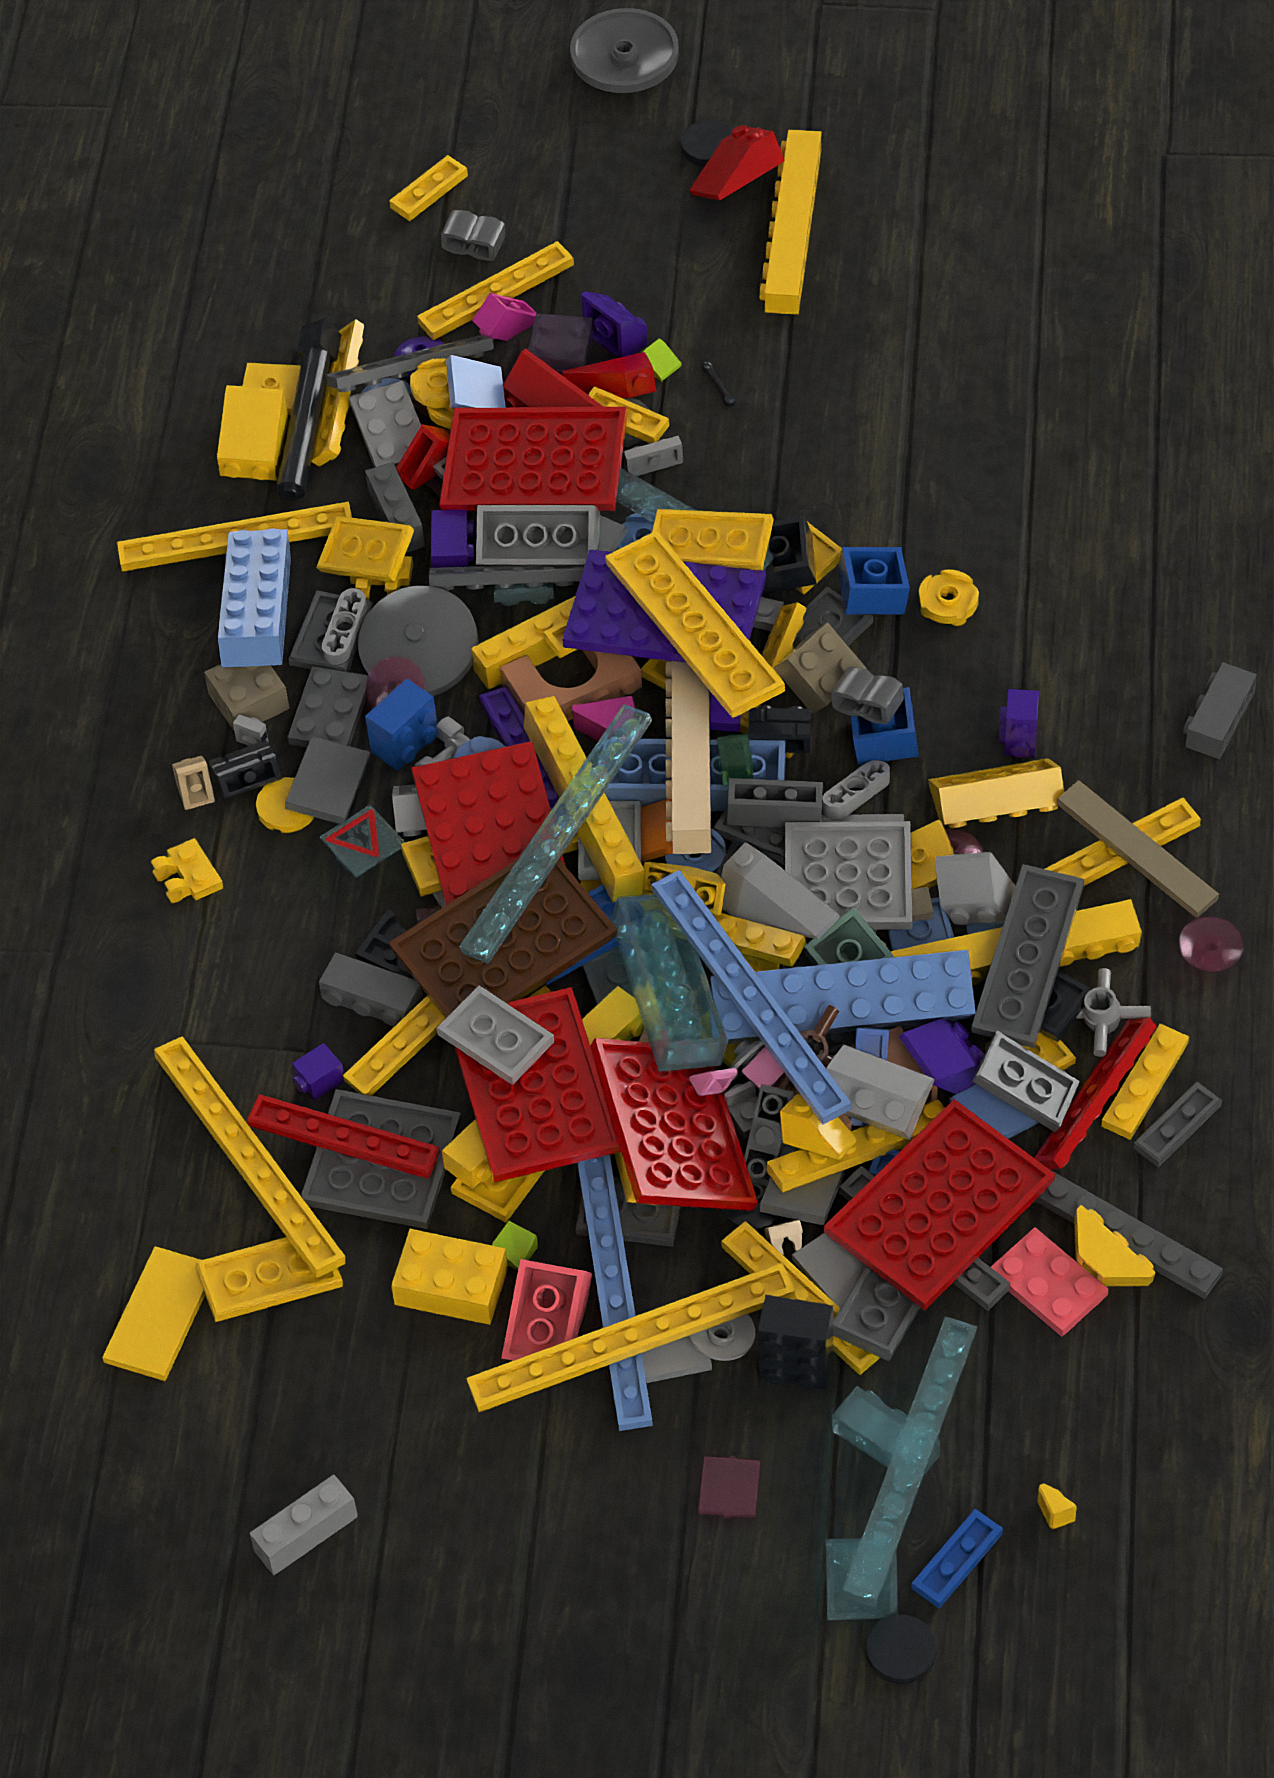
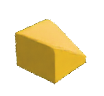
M1046 1484L1039 1485L1037 1503L1049 1527L1053 1530L1074 1522L1076 1519V1505L1065 1498L1059 1490Z

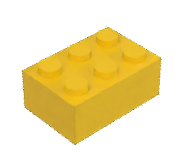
M410 1229L391 1285L394 1304L491 1325L508 1271L506 1248Z

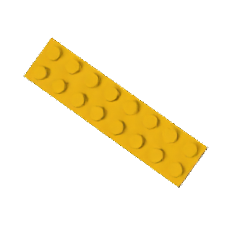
M657 530L605 556L607 566L732 718L785 692V683Z

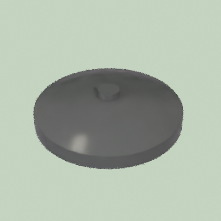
M620 8L604 11L582 23L572 37L570 54L575 72L587 84L607 92L632 93L651 88L666 79L677 64L679 47L674 29L660 16L641 9Z
M433 586L406 587L381 599L365 617L358 638L359 656L368 676H370V679L378 687L387 693H391L407 678L432 696L449 690L462 680L473 665L471 648L478 645L477 627L468 607L454 594Z

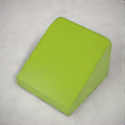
M660 338L642 351L646 353L653 366L654 377L661 382L681 367V362Z

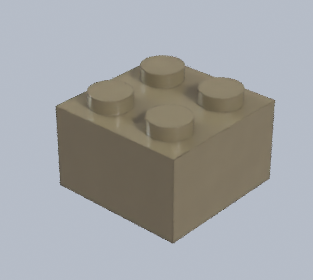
M827 622L807 636L774 667V670L808 709H811L813 714L832 701L831 692L848 667L867 668Z
M220 664L204 672L208 693L233 731V722L238 714L248 718L254 717L263 722L290 709L286 687L271 665L222 667Z

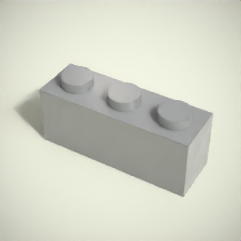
M332 1475L251 1531L249 1534L254 1552L274 1576L356 1519L358 1515L355 1501L339 1479Z

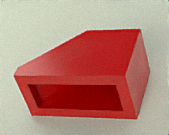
M422 424L397 465L396 470L401 480L409 488L415 490L437 475L433 466L447 456L450 434L443 428Z

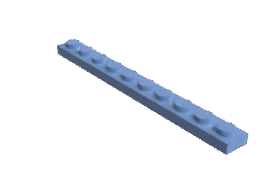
M678 870L653 883L652 890L820 1122L824 1125L850 1111L851 1102L682 872Z
M610 1155L578 1162L603 1328L635 1317ZM640 1353L610 1364L609 1368L619 1431L653 1426L642 1354Z

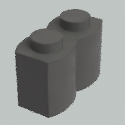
M453 210L441 233L442 248L451 253L469 254L477 259L494 261L505 239V223L495 217H478L469 211Z
M848 667L831 692L834 709L847 715L861 716L877 724H888L904 699L902 683L895 678L882 675L874 676L866 669Z

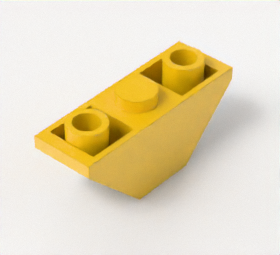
M655 862L644 863L643 894L657 897L652 890V884L680 870L709 911L716 915L721 914L726 883L718 874L691 866Z
M1080 1205L1076 1210L1074 1218L1076 1262L1106 1287L1149 1286L1153 1282L1156 1273L1153 1270V1264L1144 1255H1136L1128 1247L1129 1243L1120 1233L1116 1231L1112 1233L1104 1226V1220L1093 1209L1087 1210L1084 1206Z

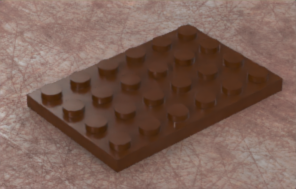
M544 842L390 941L389 946L446 1019L479 985L505 1003L524 998L617 937L618 929L547 843Z

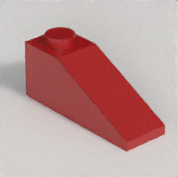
M645 352L562 371L563 377L587 395L594 386L620 398H631L657 392L653 366Z

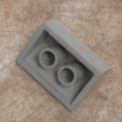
M843 1045L826 1067V1070L851 1102V1110L843 1115L910 1140L933 1085L934 1078Z

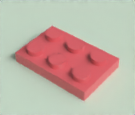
M1036 1227L991 1266L993 1270L1010 1282L1009 1292L1061 1337L1108 1296V1288Z

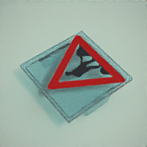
M371 805L320 836L321 840L334 853L336 859L348 872L351 871L356 878L399 851L401 844L405 843Z

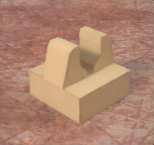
M792 1220L764 1228L766 1240L782 1255H784L782 1244L785 1237L792 1242L794 1251L802 1248L803 1230L800 1220Z

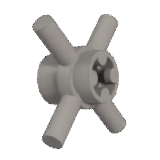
M1107 968L1098 970L1097 987L1086 994L1084 999L1085 1006L1076 1017V1019H1084L1088 1027L1095 1032L1093 1054L1098 1057L1106 1055L1107 1034L1118 1027L1121 1019L1151 1018V1006H1120L1116 995L1110 990L1111 971Z

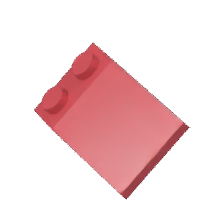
M520 1259L502 1359L514 1361L577 1338L587 1307L593 1273Z

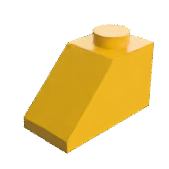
M796 1094L780 1110L782 1140L784 1144L840 1160L856 1143V1137L839 1117L823 1125L800 1094Z

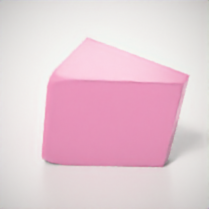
M736 1068L692 1075L689 1077V1080L698 1095L723 1093L738 1071Z

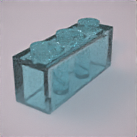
M858 1386L854 1388L832 1415L833 1432L915 1486L940 1456V1440L933 1431L926 1427L920 1428L911 1422L904 1412L899 1409H891L882 1402L878 1395L871 1391L865 1392Z

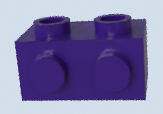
M467 510L431 511V558L433 568L469 567V562L474 561V544H469V539L474 538V521H468Z
M1008 689L1007 706H1001L999 743H1005L1004 755L1019 758L1035 757L1039 691Z

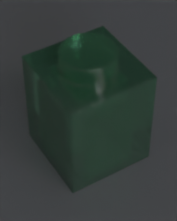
M731 734L725 737H717L722 784L729 785V778L753 779V761L748 734Z

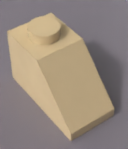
M202 756L184 759L181 762L172 764L176 784L185 810L215 802L207 763Z

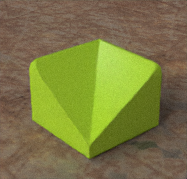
M508 1221L491 1246L506 1248L508 1266L518 1271L520 1259L529 1261L538 1248V1242L535 1234Z

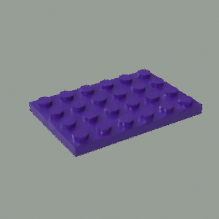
M590 549L563 635V647L687 663L607 566L605 556L612 552ZM684 562L746 638L750 640L766 581V570L759 571Z

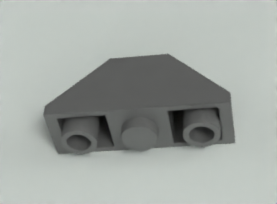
M761 1084L744 1156L752 1183L765 1187L769 1184L771 1176L766 1171L767 1161L780 1157L785 1146L782 1140L780 1110L794 1097L793 1091Z

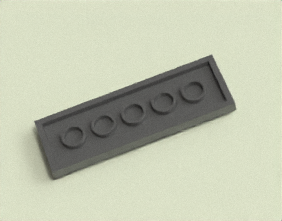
M1022 865L973 1020L971 1033L992 1038L999 1031L1020 1045L1031 1048L1035 1047L1082 894L1084 879L1029 865Z

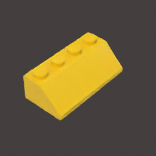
M1049 758L928 779L938 818L944 825L948 824L949 828L966 826L967 821L978 819L981 823L997 820V815L1008 813L1009 817H1020L1027 815V810L1039 808L1040 812L1053 811L1058 809L1057 799L1064 793L1061 767Z

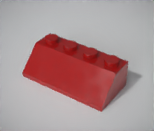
M526 348L521 351L503 385L506 408L603 407Z

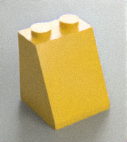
M227 385L217 453L220 476L277 481L289 426L284 390Z

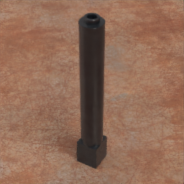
M325 318L304 325L301 330L297 353L302 357L276 486L277 493L288 501L301 499L305 495L327 382L326 375L329 372L330 363L337 361L342 335Z

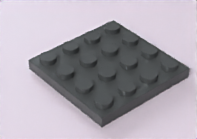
M336 1089L328 1112L329 1115L439 1146L440 1155L429 1179L317 1147L301 1197L309 1207L428 1229L446 1171L443 1164L442 1150L456 1138L461 1122V1113Z

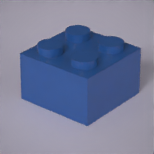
M842 547L838 578L845 614H905L910 587L901 547Z
M407 678L365 716L371 753L397 771L406 763L408 764L413 761L416 754L426 744L432 743L438 734L434 696Z
M909 687L903 688L904 699L888 724H877L861 716H851L853 741L858 765H863L872 760L884 762L919 757Z

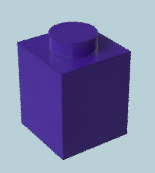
M324 1043L292 1063L295 1075L292 1078L294 1085L300 1093L304 1094L306 1092L313 1101L344 1082L342 1063Z

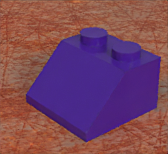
M587 291L581 294L584 333L616 358L634 355L647 345V326L641 318L632 315L621 303L615 302L607 295Z
M941 1018L906 1031L899 1036L924 1074L934 1078V1086L958 1094L976 1085L972 1080L984 1053L977 1046H972L967 1039L970 1034L961 1023L957 1021L953 1023Z

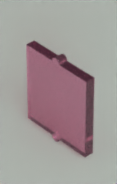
M733 1455L729 1458L704 1456L699 1514L723 1515L725 1519H729L730 1516L755 1518L761 1461L736 1459Z

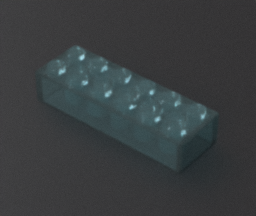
M655 894L617 897L611 922L618 929L616 940L658 1071L721 1066L728 1040L699 954Z

